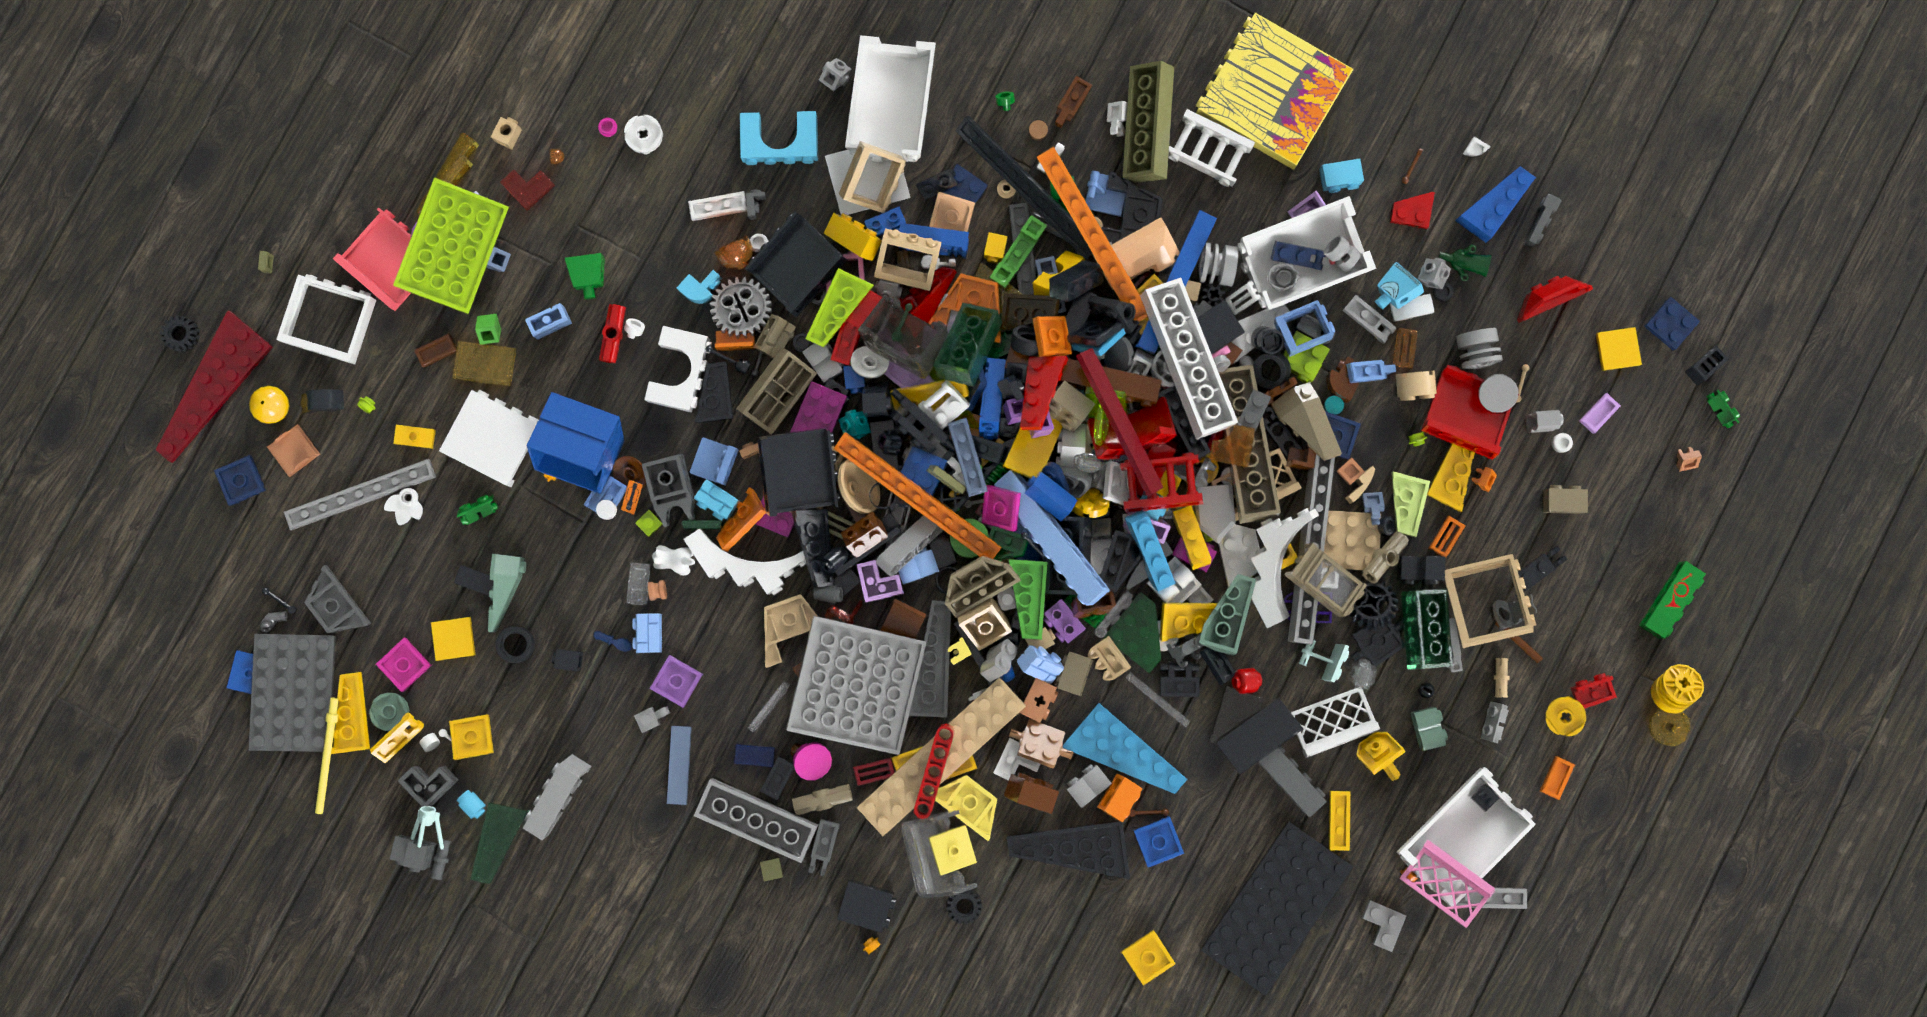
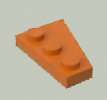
M750 487L746 491L748 495L743 503L739 502L736 506L738 510L734 517L727 520L716 537L721 548L726 552L766 513L755 490Z

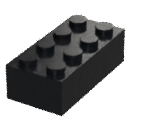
M1054 517L1091 565L1092 518L1065 517L1062 521H1059ZM1050 559L1047 562L1045 594L1078 595L1074 589H1071L1066 584V578L1063 574L1055 570L1054 563Z

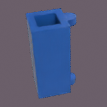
M1039 472L1036 477L1032 476L1026 483L1028 488L1024 493L1059 521H1062L1070 514L1078 501L1043 472Z

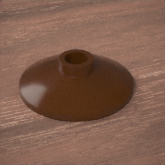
M623 456L615 461L613 465L614 479L628 486L629 480L643 484L642 489L645 487L646 479L642 463L631 456Z

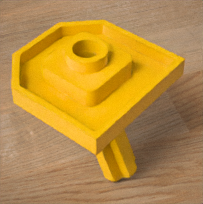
M1374 732L1359 743L1356 755L1374 775L1384 769L1390 780L1394 781L1399 778L1400 772L1393 762L1405 753V750L1388 732Z

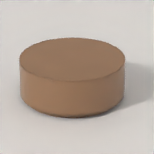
M1036 120L1031 123L1029 135L1032 139L1039 141L1047 136L1048 127L1045 122Z

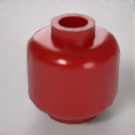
M1254 668L1238 669L1234 673V677H1232V686L1240 694L1257 692L1262 685L1261 674Z

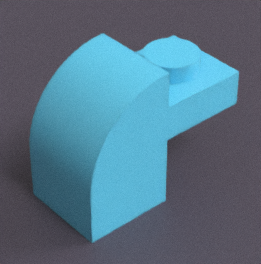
M712 270L700 284L688 274L677 289L691 302L698 304L707 303L713 299L710 290H715L719 286L721 277Z

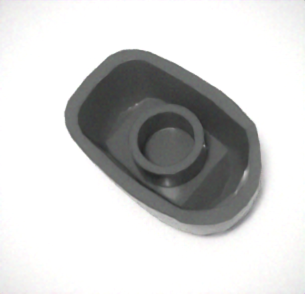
M1061 467L1069 486V494L1073 497L1080 498L1091 488L1092 479L1088 472L1073 467Z

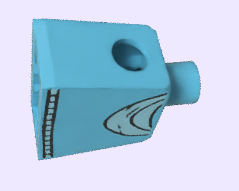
M1395 262L1377 285L1381 296L1375 303L1381 309H1384L1389 303L1400 309L1424 292L1422 283Z

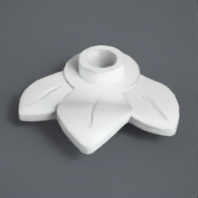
M411 488L403 489L399 495L390 496L384 506L386 511H395L398 525L407 523L411 517L419 520L423 513L422 505L418 502V494ZM410 494L412 499L407 501L406 496Z

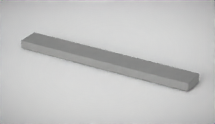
M426 459L285 511L284 514L289 529L294 530L436 478L430 459Z

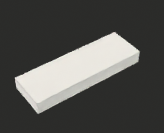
M744 191L688 201L692 221L747 211Z

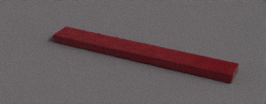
M1093 348L1076 355L1146 495H1152L1164 488Z

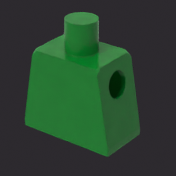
M601 253L565 258L573 287L576 290H583L584 299H594V288H600L604 285L605 257Z

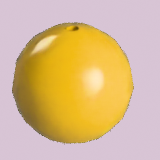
M266 386L254 391L250 397L249 408L252 415L260 422L267 424L276 423L287 415L289 400L279 388Z

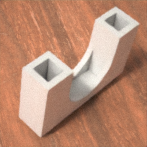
M666 326L662 327L658 345L662 348L685 353L691 361V372L687 380L677 386H667L649 381L645 401L692 413L693 408H696L698 403V397H696L697 390H700L702 387L703 379H700L702 371L705 372L707 367L705 358L708 352H706L705 348L708 345L712 346L708 336Z

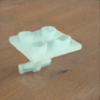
M1313 640V644H1306L1305 649L1303 648L1301 651L1303 654L1299 664L1307 666L1309 657L1313 656L1328 663L1322 680L1329 682L1338 680L1342 669H1340L1341 665L1347 660L1349 651H1347L1349 646L1335 644L1330 659L1312 652L1316 643L1315 640Z

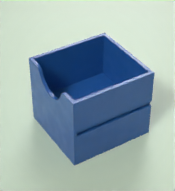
M551 392L526 446L534 470L601 494L625 441L619 416Z

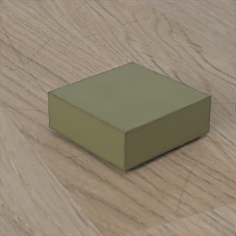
M260 251L258 270L271 274L274 256L267 251Z
M780 857L760 862L764 881L783 877Z

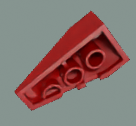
M942 266L934 272L930 291L913 287L909 290L910 294L905 298L896 299L894 305L891 304L882 313L883 316L902 333L916 338L923 332L925 326H928L957 272L954 269Z

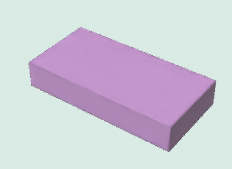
M1605 393L1579 421L1594 434L1618 410L1620 405L1608 393Z

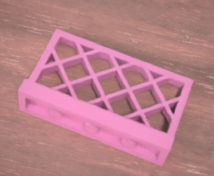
M1427 840L1422 850L1415 857L1418 860L1419 868H1414L1415 865H1409L1400 879L1467 928L1487 900L1493 895L1495 888ZM1424 854L1432 859L1433 866H1420V859ZM1445 868L1448 871L1449 878L1437 880L1436 869ZM1433 869L1435 880L1423 881L1421 871ZM1419 871L1421 882L1412 883L1406 877L1410 872ZM1461 880L1465 883L1466 890L1454 892L1452 881ZM1450 881L1452 892L1439 893L1438 883ZM1436 883L1437 894H1427L1424 890V884ZM1478 892L1484 897L1480 903L1471 904L1469 893ZM1467 894L1468 905L1456 906L1455 895ZM1452 895L1454 906H1443L1440 897ZM1469 908L1470 916L1466 922L1458 917L1457 909Z

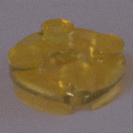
M1659 709L1649 718L1651 736L1659 744L1666 746L1680 745L1686 740V736L1690 732V721L1683 712L1674 714ZM1668 721L1669 723L1674 724V727L1671 728V732H1669V730H1666L1665 728Z

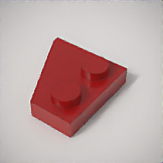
M1435 192L1394 202L1390 223L1428 229Z

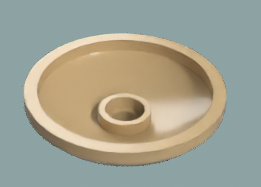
M845 460L840 465L838 471V487L844 501L858 513L868 514L874 511L876 507L872 505L871 501L874 505H879V485L873 488L870 498L869 492L878 481L850 460Z

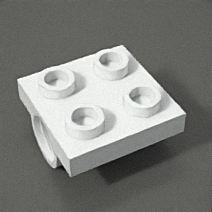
M1174 557L1168 565L1176 584L1158 592L1151 585L1150 581L1147 582L1165 603H1183L1202 585L1195 578L1194 574Z

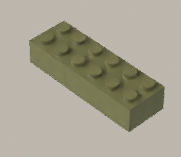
M1163 61L1130 66L1123 178L1135 183L1167 179L1174 67Z

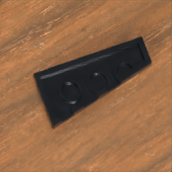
M828 509L791 511L813 587L834 585L833 573L824 571L821 566V558L831 551Z

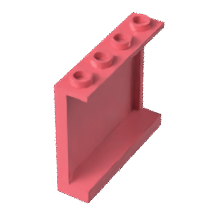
M378 207L377 210L380 213L343 255L337 253L333 259L389 308L396 311L411 294L408 291L393 286L411 240V234L407 232L409 228L401 221L397 223L393 220L395 216L387 209L383 211Z

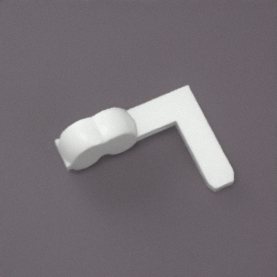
M925 255L922 258L921 266L923 269L930 268L932 255ZM938 258L935 270L940 266L956 267V260L949 259V263L940 262Z

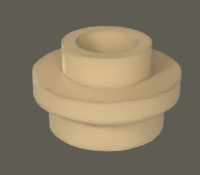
M1006 180L1000 181L997 186V192L1002 198H1011L1016 192ZM1009 186L1010 190L1004 191L1003 187Z

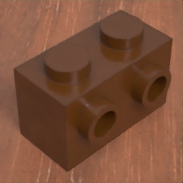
M873 511L841 532L846 547L856 558L888 537L882 521Z

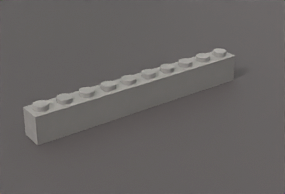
M1316 454L1314 468L1308 471L1303 510L1307 508L1309 511L1316 509L1319 516L1301 528L1298 556L1304 555L1307 550L1304 548V545L1308 543H1314L1316 547L1324 552L1335 457L1324 461ZM1322 563L1309 580V583L1317 587L1321 579ZM1294 584L1288 642L1313 644L1318 601L1296 584Z

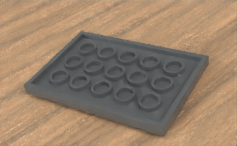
M254 634L249 751L323 752L327 722L325 721L326 713H329L330 698H333L336 636Z

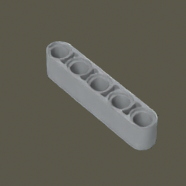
M923 515L880 554L876 564L889 576L895 575L936 538L943 529Z

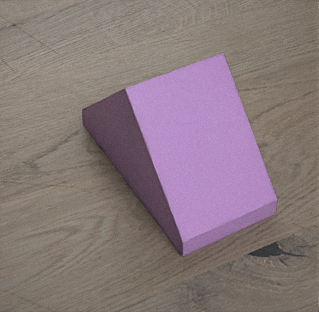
M1315 191L1289 210L1288 213L1291 218H1294L1326 204L1319 193Z

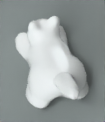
M659 545L652 555L654 568L672 569L680 575H688L690 573L689 565L695 564V561L691 558L693 556L692 551L687 547L673 550Z

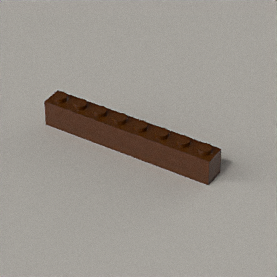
M1010 346L1005 372L1007 362L1024 363L1028 367L1029 357L1037 356L1023 355L1013 350ZM1068 359L1067 364L1064 365L1061 380L1057 384L1061 385L1066 381L1075 389H1081L1086 394L1094 395L1095 393L1079 361ZM1103 367L1117 397L1121 398V401L1125 403L1138 402L1141 406L1148 408L1156 406L1162 380Z

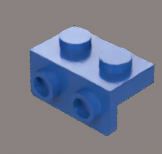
M900 207L868 219L864 223L866 229L868 228L877 233V237L884 234L885 228L894 230L900 227V223L906 224Z

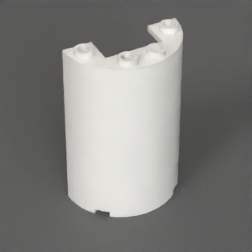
M860 35L845 148L850 151L851 155L855 154L859 142L862 141L898 154L906 162H916L921 157L936 43L917 41L916 47L882 44L879 37ZM873 153L869 154L868 158H871L872 162L882 163V160L890 161L892 164V160Z
M1350 196L1241 238L1240 243H1238L1243 259L1241 268L1244 274L1247 273L1249 281L1247 283L1252 281V288L1257 289L1256 295L1260 294L1261 298L1258 301L1261 308L1273 309L1376 269L1370 250L1364 252L1351 216L1356 213ZM1340 235L1349 242V246L1352 245L1361 253L1358 262L1345 272L1337 265H1331L1327 257H1323L1322 270L1291 264L1293 269L1298 271L1300 278H1298L1296 285L1287 291L1275 290L1268 282L1269 269L1276 264L1283 263L1270 259L1275 240L1324 250L1333 238ZM1311 255L1310 261L1314 262L1316 255Z
M1485 767L1483 769L1479 768L1397 853L1401 854L1400 858L1408 867L1409 865L1414 866L1418 862L1415 857L1422 850L1426 841L1429 840L1482 879L1535 825L1531 820L1533 816L1526 809L1516 808L1510 802L1512 800L1511 797L1504 791L1501 793L1498 790L1499 785L1491 778L1493 774ZM1483 784H1486L1499 797L1486 812L1471 799ZM1424 854L1420 859V866H1433L1432 859ZM1445 868L1436 869L1437 880L1449 878L1448 871ZM1433 869L1421 871L1423 881L1435 880ZM1414 871V873L1420 878L1419 871ZM1461 880L1452 881L1454 892L1466 890L1465 883ZM1450 881L1438 883L1439 893L1452 892ZM1436 883L1426 884L1437 893ZM1458 894V895H1455L1456 904H1457L1466 894ZM1452 895L1440 897L1448 905L1454 906Z

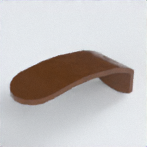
M894 599L891 610L880 631L915 639L926 614Z

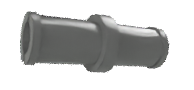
M443 839V849H440L438 843L436 855L432 859L434 863L430 878L436 880L443 879L445 865L449 861L447 856L452 841Z

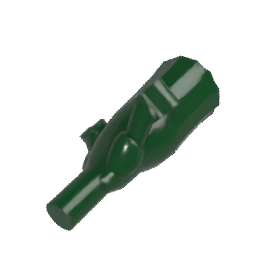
M1471 244L1469 247L1463 250L1458 249L1452 254L1440 252L1439 258L1449 261L1452 268L1459 273L1461 280L1467 281L1469 275L1463 269L1486 277L1492 255L1468 253L1476 251V246Z

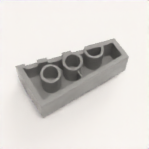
M573 754L560 764L557 763L551 771L553 773L552 778L547 779L542 787L544 792L535 799L533 811L530 810L524 819L526 823L523 829L544 840L563 812L560 810H564L572 799L570 793L573 794L583 780L580 777L588 772L592 766Z

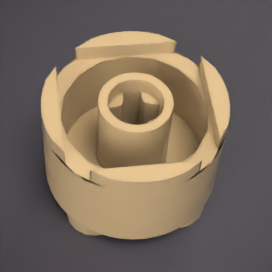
M1435 370L1395 374L1397 397H1400V401L1415 400V396H1419V399L1435 398V394H1437Z

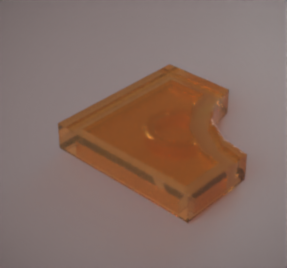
M1235 425L1232 433L1227 438L1213 440L1209 460L1249 467L1255 428Z

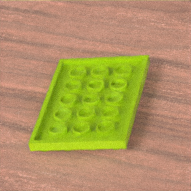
M434 178L393 286L469 314L509 207Z

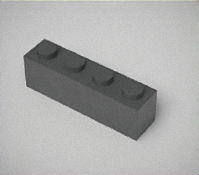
M1280 746L1258 763L1306 816L1311 817L1327 802L1323 798L1325 794L1320 788H1314L1310 784L1312 782L1311 778L1305 772L1303 774L1300 773L1297 769L1299 765L1292 758L1288 759L1284 755L1286 751Z

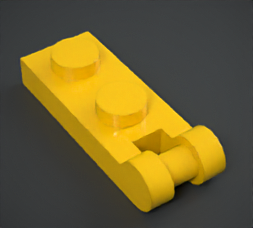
M406 713L402 720L370 749L371 754L384 763L388 762L422 730L424 723L420 720H415L412 714Z

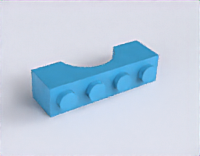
M1140 510L1125 517L1124 519L1143 556L1145 571L1151 585L1159 592L1176 584L1149 516L1143 510Z

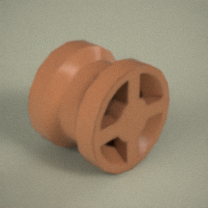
M664 580L658 583L648 582L650 601H655L657 598L667 599Z

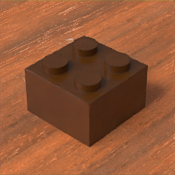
M1019 772L1018 776L1010 775L1004 796L1016 803L1052 814L1059 791L1053 789L1054 785L1047 783V781L1038 778L1034 779Z

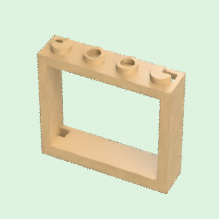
M1513 554L1445 570V583L1463 648L1533 632V626H1536L1534 614H1529L1528 607H1531L1529 596H1524L1525 582L1523 577L1519 578L1520 564L1518 559L1514 560ZM1509 566L1525 626L1469 639L1453 579Z

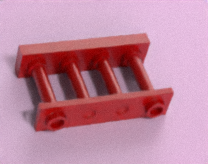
M1184 453L1181 457L1150 460L1153 468L1166 467L1169 493L1167 497H1159L1157 492L1149 495L1147 499L1140 500L1137 497L1136 478L1133 467L1129 460L1120 463L1121 471H1127L1130 498H1128V501H1123L1126 513L1204 504L1203 495L1196 491L1193 463H1199V457L1194 455V453ZM1185 464L1188 492H1186V495H1179L1176 493L1174 466Z

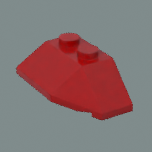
M1556 276L1548 280L1549 284L1545 286L1538 284L1530 288L1531 292L1526 295L1517 321L1520 323L1591 291L1593 287L1568 276L1563 278Z

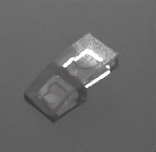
M631 563L627 604H647L650 564Z

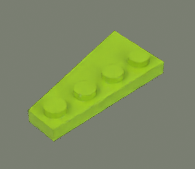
M838 268L807 334L806 340L825 347L874 285Z

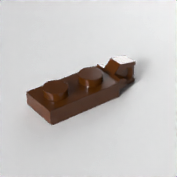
M1078 76L1075 77L1057 107L1056 114L1059 115L1055 121L1057 127L1062 128L1066 120L1070 122L1074 118L1091 90L1092 84Z

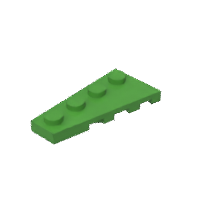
M1008 559L1010 566L1021 579L1020 582L1013 585L1021 637L1024 639L1042 640L1047 562Z

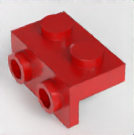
M1602 673L1593 676L1594 680L1587 682V679L1576 682V686L1570 688L1574 699L1579 701L1585 709L1617 698L1611 682L1613 680L1612 675Z

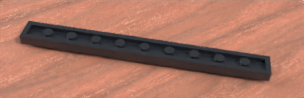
M965 116L955 131L1086 260L1090 259L1093 253L1071 215L970 116Z

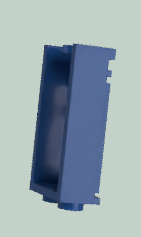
M900 223V228H896V230L902 233H913L922 238H932V240L942 242L939 255L952 256L954 254V257L962 255L963 259L967 258L969 232ZM903 248L904 250H907V251L919 252V251H915V250Z
M987 358L985 378L987 385L983 389L979 437L987 440L998 439L1003 397L997 382L1004 379L1006 360Z

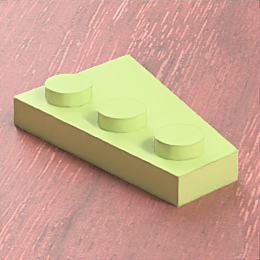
M1391 472L1396 532L1417 537L1430 481Z

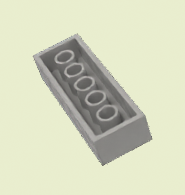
M713 778L709 780L694 814L699 819L800 863L804 860L819 825Z

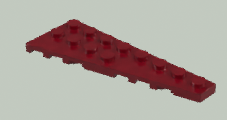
M228 310L156 448V451L171 463L178 458L273 348L272 345L233 312Z

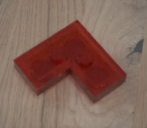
M515 170L500 182L527 211L555 186L541 170L527 183Z

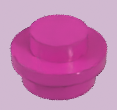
M604 118L599 122L598 129L603 136L611 137L617 132V123L613 119Z

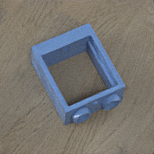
M1318 300L1275 318L1274 325L1284 337V346L1289 357L1333 338L1334 326L1331 321L1328 322L1325 316L1327 315L1326 309L1323 304L1320 305ZM1314 311L1325 335L1296 346L1286 323Z

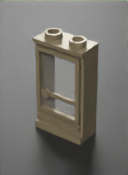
M1314 543L1305 544L1306 552L1303 556H1298L1295 559L1297 565L1293 571L1286 572L1285 576L1336 616H1348L1353 611V605L1356 600H1359L1364 595V589L1367 585L1326 555Z

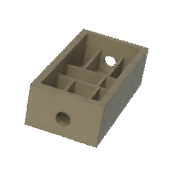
M781 348L736 409L772 435L817 373L790 351ZM785 392H787V396L781 402V397L784 395Z

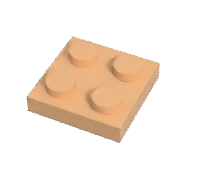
M939 192L929 227L968 232L975 203Z

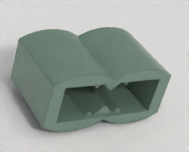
M1430 707L1411 712L1420 750L1425 751L1446 745L1445 740H1448L1446 730L1441 727L1443 717L1440 710H1437L1436 707Z

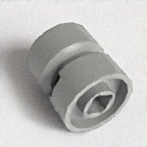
M1340 235L1333 238L1324 249V255L1332 262L1335 261V265L1344 272L1350 270L1358 262L1361 255L1355 247L1349 246V242Z

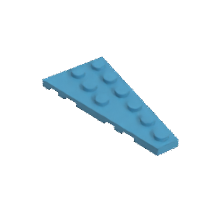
M1100 703L1095 706L1063 744V748L1174 794L1187 780Z

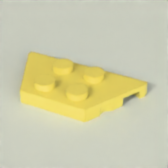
M968 775L940 787L935 801L989 841L997 798Z

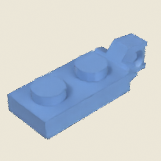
M1382 360L1346 364L1350 383L1383 380L1387 378L1388 374L1396 372L1395 364L1384 365Z

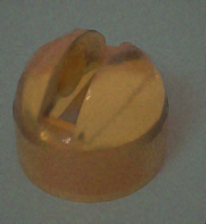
M550 149L551 164H559L564 160V154L561 150Z

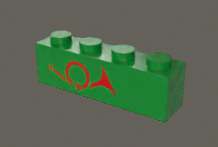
M1687 561L1679 562L1639 626L1658 639L1670 636L1674 629L1672 626L1683 616L1685 606L1692 602L1694 598L1693 593L1704 583L1703 578L1706 573Z

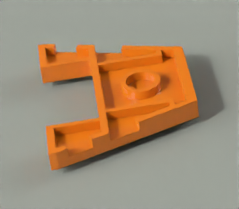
M960 273L949 290L947 297L938 307L934 317L929 321V325L946 329L951 310L988 319L983 339L1001 344L998 283Z

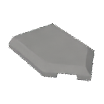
M1233 485L1196 487V491L1202 493L1204 503L1203 505H1195L1196 519L1199 527L1216 543H1219L1236 523Z

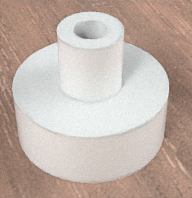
M632 318L628 319L624 326L625 331L628 333L627 336L631 339H634L635 336H641L645 328L641 321Z

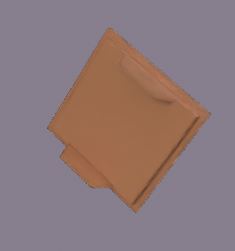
M298 424L288 432H284L267 446L289 477L320 455Z

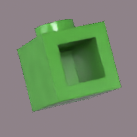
M497 314L477 316L475 330L480 345L499 342L501 327Z

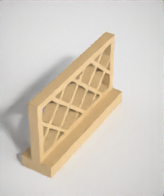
M1280 448L1270 452V457L1278 454L1281 460L1279 468L1272 466V469L1278 470L1275 477V485H1281L1276 488L1278 500L1301 489L1290 467H1286L1287 461ZM1280 471L1287 473L1291 481L1285 484L1277 482ZM1228 473L1216 480L1211 481L1212 486H1216V483L1222 480L1230 482V484H1232V480L1226 479L1230 477L1231 474ZM1235 508L1236 521L1239 520L1237 508Z

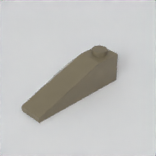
M1310 382L1293 387L1271 404L1279 420L1284 425L1288 424L1294 430L1293 433L1297 437L1300 435L1308 443L1307 446L1324 461L1342 454L1320 398Z

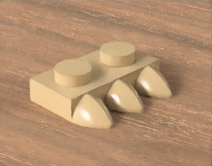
M1109 636L1094 645L1088 652V658H1099L1095 669L1103 670L1107 668L1103 675V680H1113L1131 668Z

